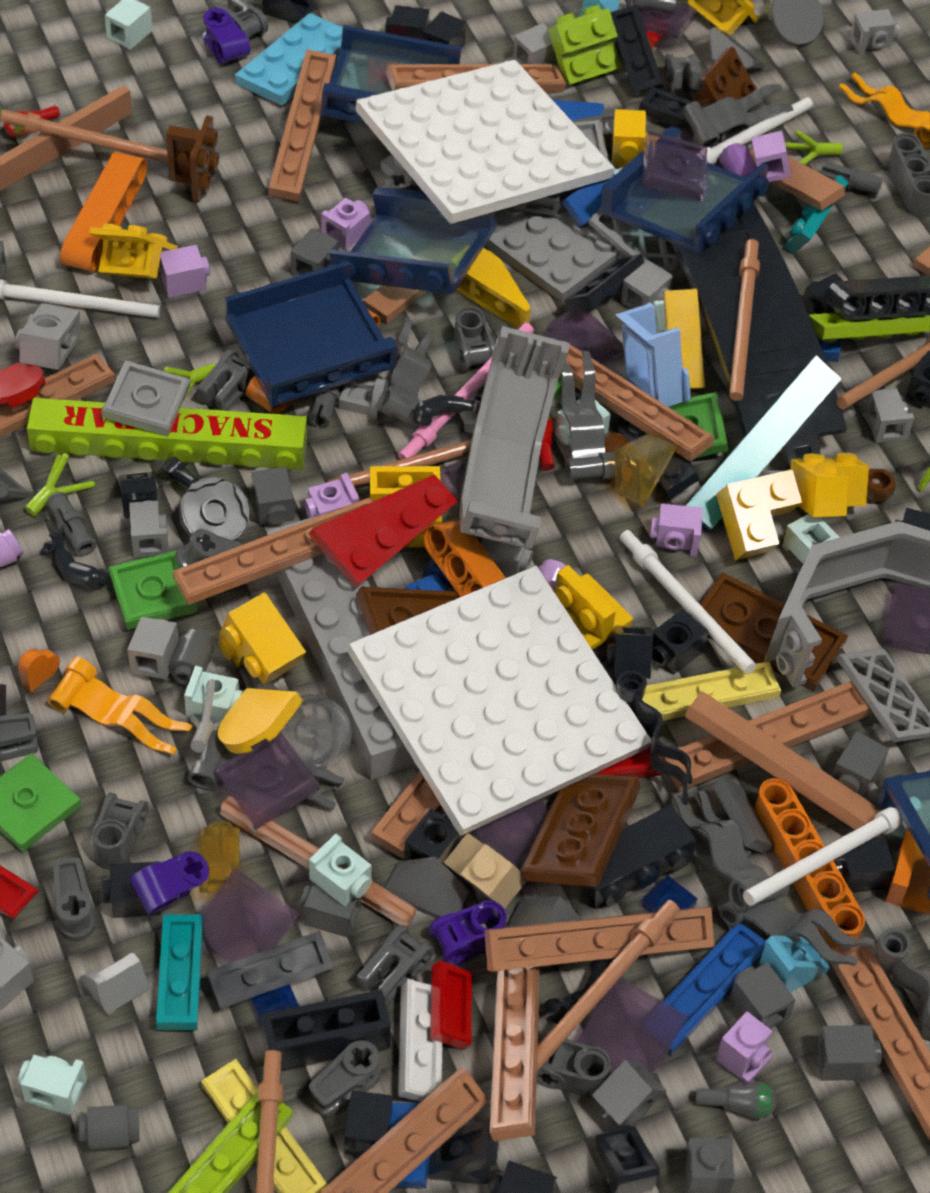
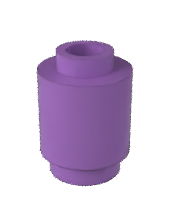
M734 143L722 150L723 155L719 160L723 169L747 178L757 168L747 145L740 146L739 143Z

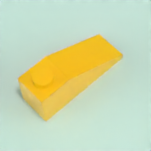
M469 248L451 263L452 274ZM483 248L456 291L519 329L525 322H530L531 307L502 260L493 252Z

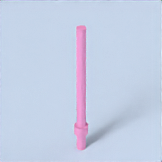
M526 322L518 329L528 333L534 332L533 327ZM492 357L454 396H461L465 400H469L486 382ZM446 411L434 416L430 426L420 425L413 433V439L398 453V457L400 459L412 457L423 447L428 448L437 438L436 433L456 413Z

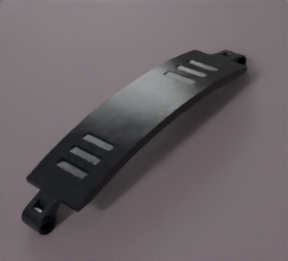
M690 174L671 191V194H668L653 207V210L663 228L694 240L696 225L728 196L736 186L712 188L708 185L702 174ZM754 203L751 204L748 211L742 212L734 220L730 228H726L721 232L713 244H709L699 254L670 242L691 288L698 291L699 308L713 341L729 390L742 277L739 274L740 262L744 258L746 241L753 239L759 243L757 259L760 261L759 276L755 279L744 393L742 400H733L744 437L815 356L826 364L814 328L795 282L772 234ZM835 387L782 447L783 464H786V471L791 470V459H804L805 454L821 455L817 442L818 437L846 433L847 426L842 409L836 404L838 396Z

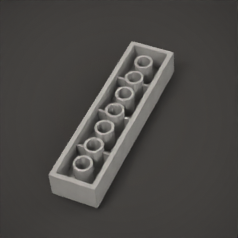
M318 516L267 531V536ZM326 553L275 572L370 779L373 780L415 766V761L347 652L350 643L370 635L356 597V593L361 586L370 587L367 579L355 588Z

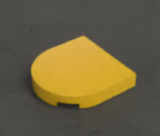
M246 688L240 698L237 699L223 717L218 728V737L227 750L232 753L251 752L253 749L250 746L265 738L268 742L274 739L300 707L303 700L295 691Z

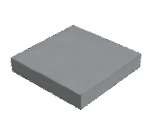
M125 360L102 409V418L168 437L190 388L191 379Z

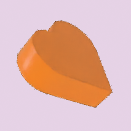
M34 648L26 651L18 663L22 687L32 693L52 677L59 668V656L49 649L39 651Z

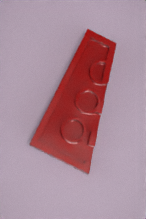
M434 474L319 525L308 534L354 587L357 588L448 511L458 500Z

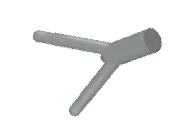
M213 679L208 681L202 720L200 721L196 715L190 716V721L197 728L191 742V749L197 753L205 750L211 734L218 731L221 723L220 721L213 724L210 720L215 689V680Z

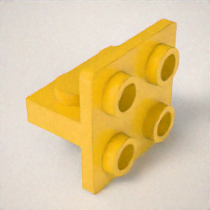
M750 0L687 1L691 8L716 28L724 30L730 36L747 17L755 24L759 20L758 16L754 13L756 6Z
M103 223L102 228L90 227L89 230L90 235L104 240L98 272L106 275L157 279L161 252L178 249V246L167 242V236L155 233L147 234V228L136 225H128V229L123 230L121 226Z
M569 565L557 572L555 595L592 650L614 636L615 625L630 626L632 624L633 617L589 574L580 577Z

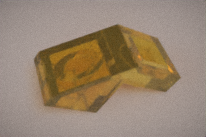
M226 821L209 823L208 827L201 828L200 834L201 856L209 866V877L200 885V893L239 892L240 826L232 827V823Z

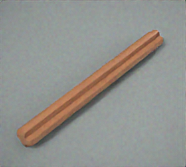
M228 796L221 804L220 814L309 869V859L319 850L318 847L234 796ZM373 881L367 892L362 896L363 903L399 925L407 927L415 917L416 908Z

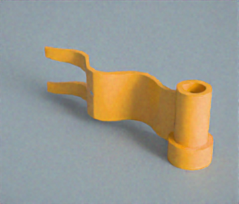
M855 72L851 75V78L856 81L861 91L870 97L864 98L856 95L843 83L838 86L849 100L855 104L862 105L871 101L878 102L883 107L889 121L898 127H911L915 129L914 135L919 138L923 148H930V112L910 109L905 104L900 91L896 87L888 85L879 89L871 88Z
M73 657L65 668V676L47 699L49 705L59 712L65 713L72 706L97 723L104 726H121L130 731L148 748L174 755L177 748L162 742L152 735L133 712L143 715L154 725L165 730L189 732L193 727L189 723L168 718L142 696H125L115 692L102 681L96 679L95 677L98 674L96 668L80 657Z

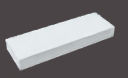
M407 979L401 984L398 1096L422 1102L442 1084V1043L431 1039L432 985Z

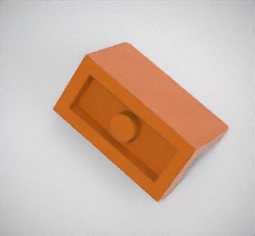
M906 827L885 902L930 915V900L927 896L930 887V867L908 827Z

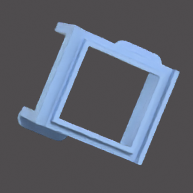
M652 303L615 314L624 322V325H622L627 381L667 407L690 401L689 373L686 368H682L680 330L674 328L657 334L655 309Z

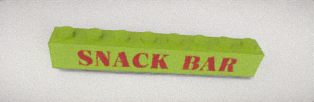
M33 398L27 425L30 451L145 460H168L171 457H177L182 463L197 462L214 465L226 464L270 468L286 466L287 470H303L307 443V416L181 408L167 437L102 418L104 402Z

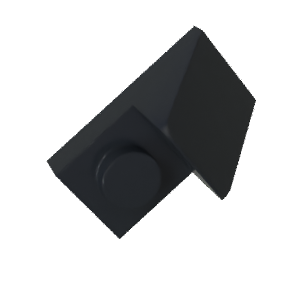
M154 471L119 475L123 512L126 519H130L129 503L146 500L158 501Z
M487 1118L462 1126L430 1155L428 1179L487 1184L490 1177V1166L497 1164L499 1141H493L490 1134V1119Z
M635 1126L595 1135L597 1151L608 1169L611 1193H646L653 1190L660 1176V1168Z

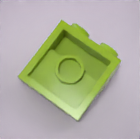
M598 4L583 9L584 16L574 18L573 13H569L556 18L557 24L548 27L566 86L622 68L613 38L618 36L609 8L601 10Z

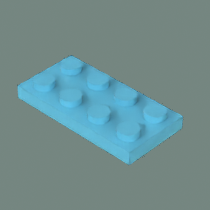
M309 13L235 74L236 85L283 106L294 97L306 49L336 55L337 60L341 49L343 27Z

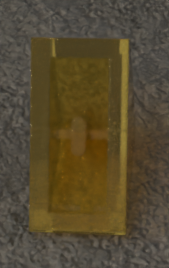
M649 433L616 449V493L644 507L677 446Z

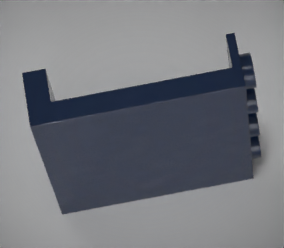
M349 261L330 265L310 273L300 274L276 283H269L263 287L239 292L225 298V320L271 407L396 368L397 345L392 336L385 339L350 280Z

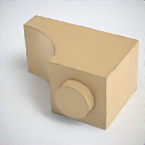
M469 833L463 837L444 862L453 872L491 901L501 904L504 909L526 883V881H523L522 873L512 863Z

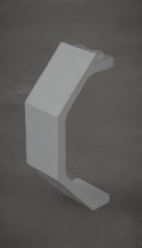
M502 326L499 338L496 340L471 440L459 504L462 533L532 549L541 523V517L530 514L540 449L556 385L565 363L570 343Z
M897 521L811 545L779 617L764 663L776 660L779 671L786 675L792 687L806 684L807 678L804 675V671L813 665L812 661L815 660V656L812 653L813 647L820 645L822 641L802 608L805 601L810 598L879 578H889L930 591V531Z

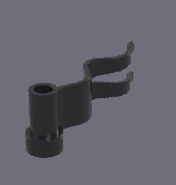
M624 671L617 678L616 691L618 696L627 702L646 733L652 738L649 756L650 766L657 772L673 776L679 780L683 787L682 799L684 804H688L687 783L692 784L693 780L690 757L683 750L664 745L660 741L663 724L662 715L656 708L642 700L647 686L645 676L637 671ZM658 756L681 762L687 770L686 773L680 767L661 760Z

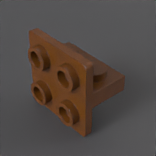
M733 46L726 48L701 78L703 87L696 91V97L692 102L698 101L700 105L707 107L727 97L741 99L756 90L741 58Z
M206 115L200 131L169 125L166 132L169 180L191 184L193 202L199 203L203 192L209 191L211 172L216 171L219 165V152H215L218 129H214L213 116Z

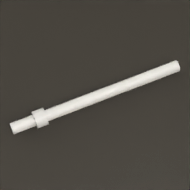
M806 97L792 105L793 111L776 113L712 148L706 147L698 151L695 157L714 165L717 159L723 155L722 150L734 143H739L742 146L752 141V137L761 136L811 109L813 102L810 98Z
M0 279V299L2 300L5 297L151 318H159L160 315L159 305L7 284L6 280Z
M630 530L624 531L619 539L631 551L633 560L642 569H647L689 615L708 630V635L745 674L753 672L756 668L754 661L657 560V553L648 544L643 545Z
M910 799L915 810L919 813L921 810L920 804L917 800ZM893 807L884 809L875 815L873 821L744 891V901L752 906L879 834H889L902 826L904 821L898 809Z

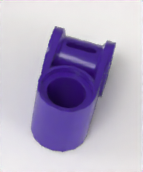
M211 8L204 13L203 22L206 25V31L203 34V41L220 64H225L250 54L251 49L247 35L237 26L226 10Z
M190 851L164 862L151 864L132 875L129 880L147 913L152 914L173 902L183 899L190 894L193 888L204 883L209 877V866L200 854Z
M487 900L436 919L430 925L429 931L431 936L437 938L444 952L442 955L443 961L455 966L485 953L484 930H489V928H484L481 925L486 922H492L497 926L490 929L507 928V914L504 907L496 901Z

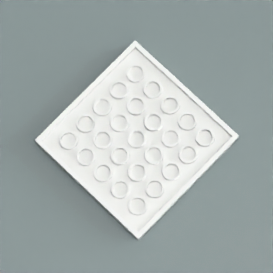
M516 60L356 100L355 111L450 224L610 179L613 176L614 167Z
M537 566L352 642L347 649L354 664L460 836L648 749L652 743V740L627 702L618 696L615 684Z

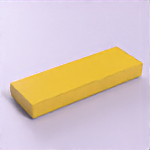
M697 289L664 291L663 302L666 331L674 328L680 330L682 368H686L689 373L690 390L704 389L705 376Z

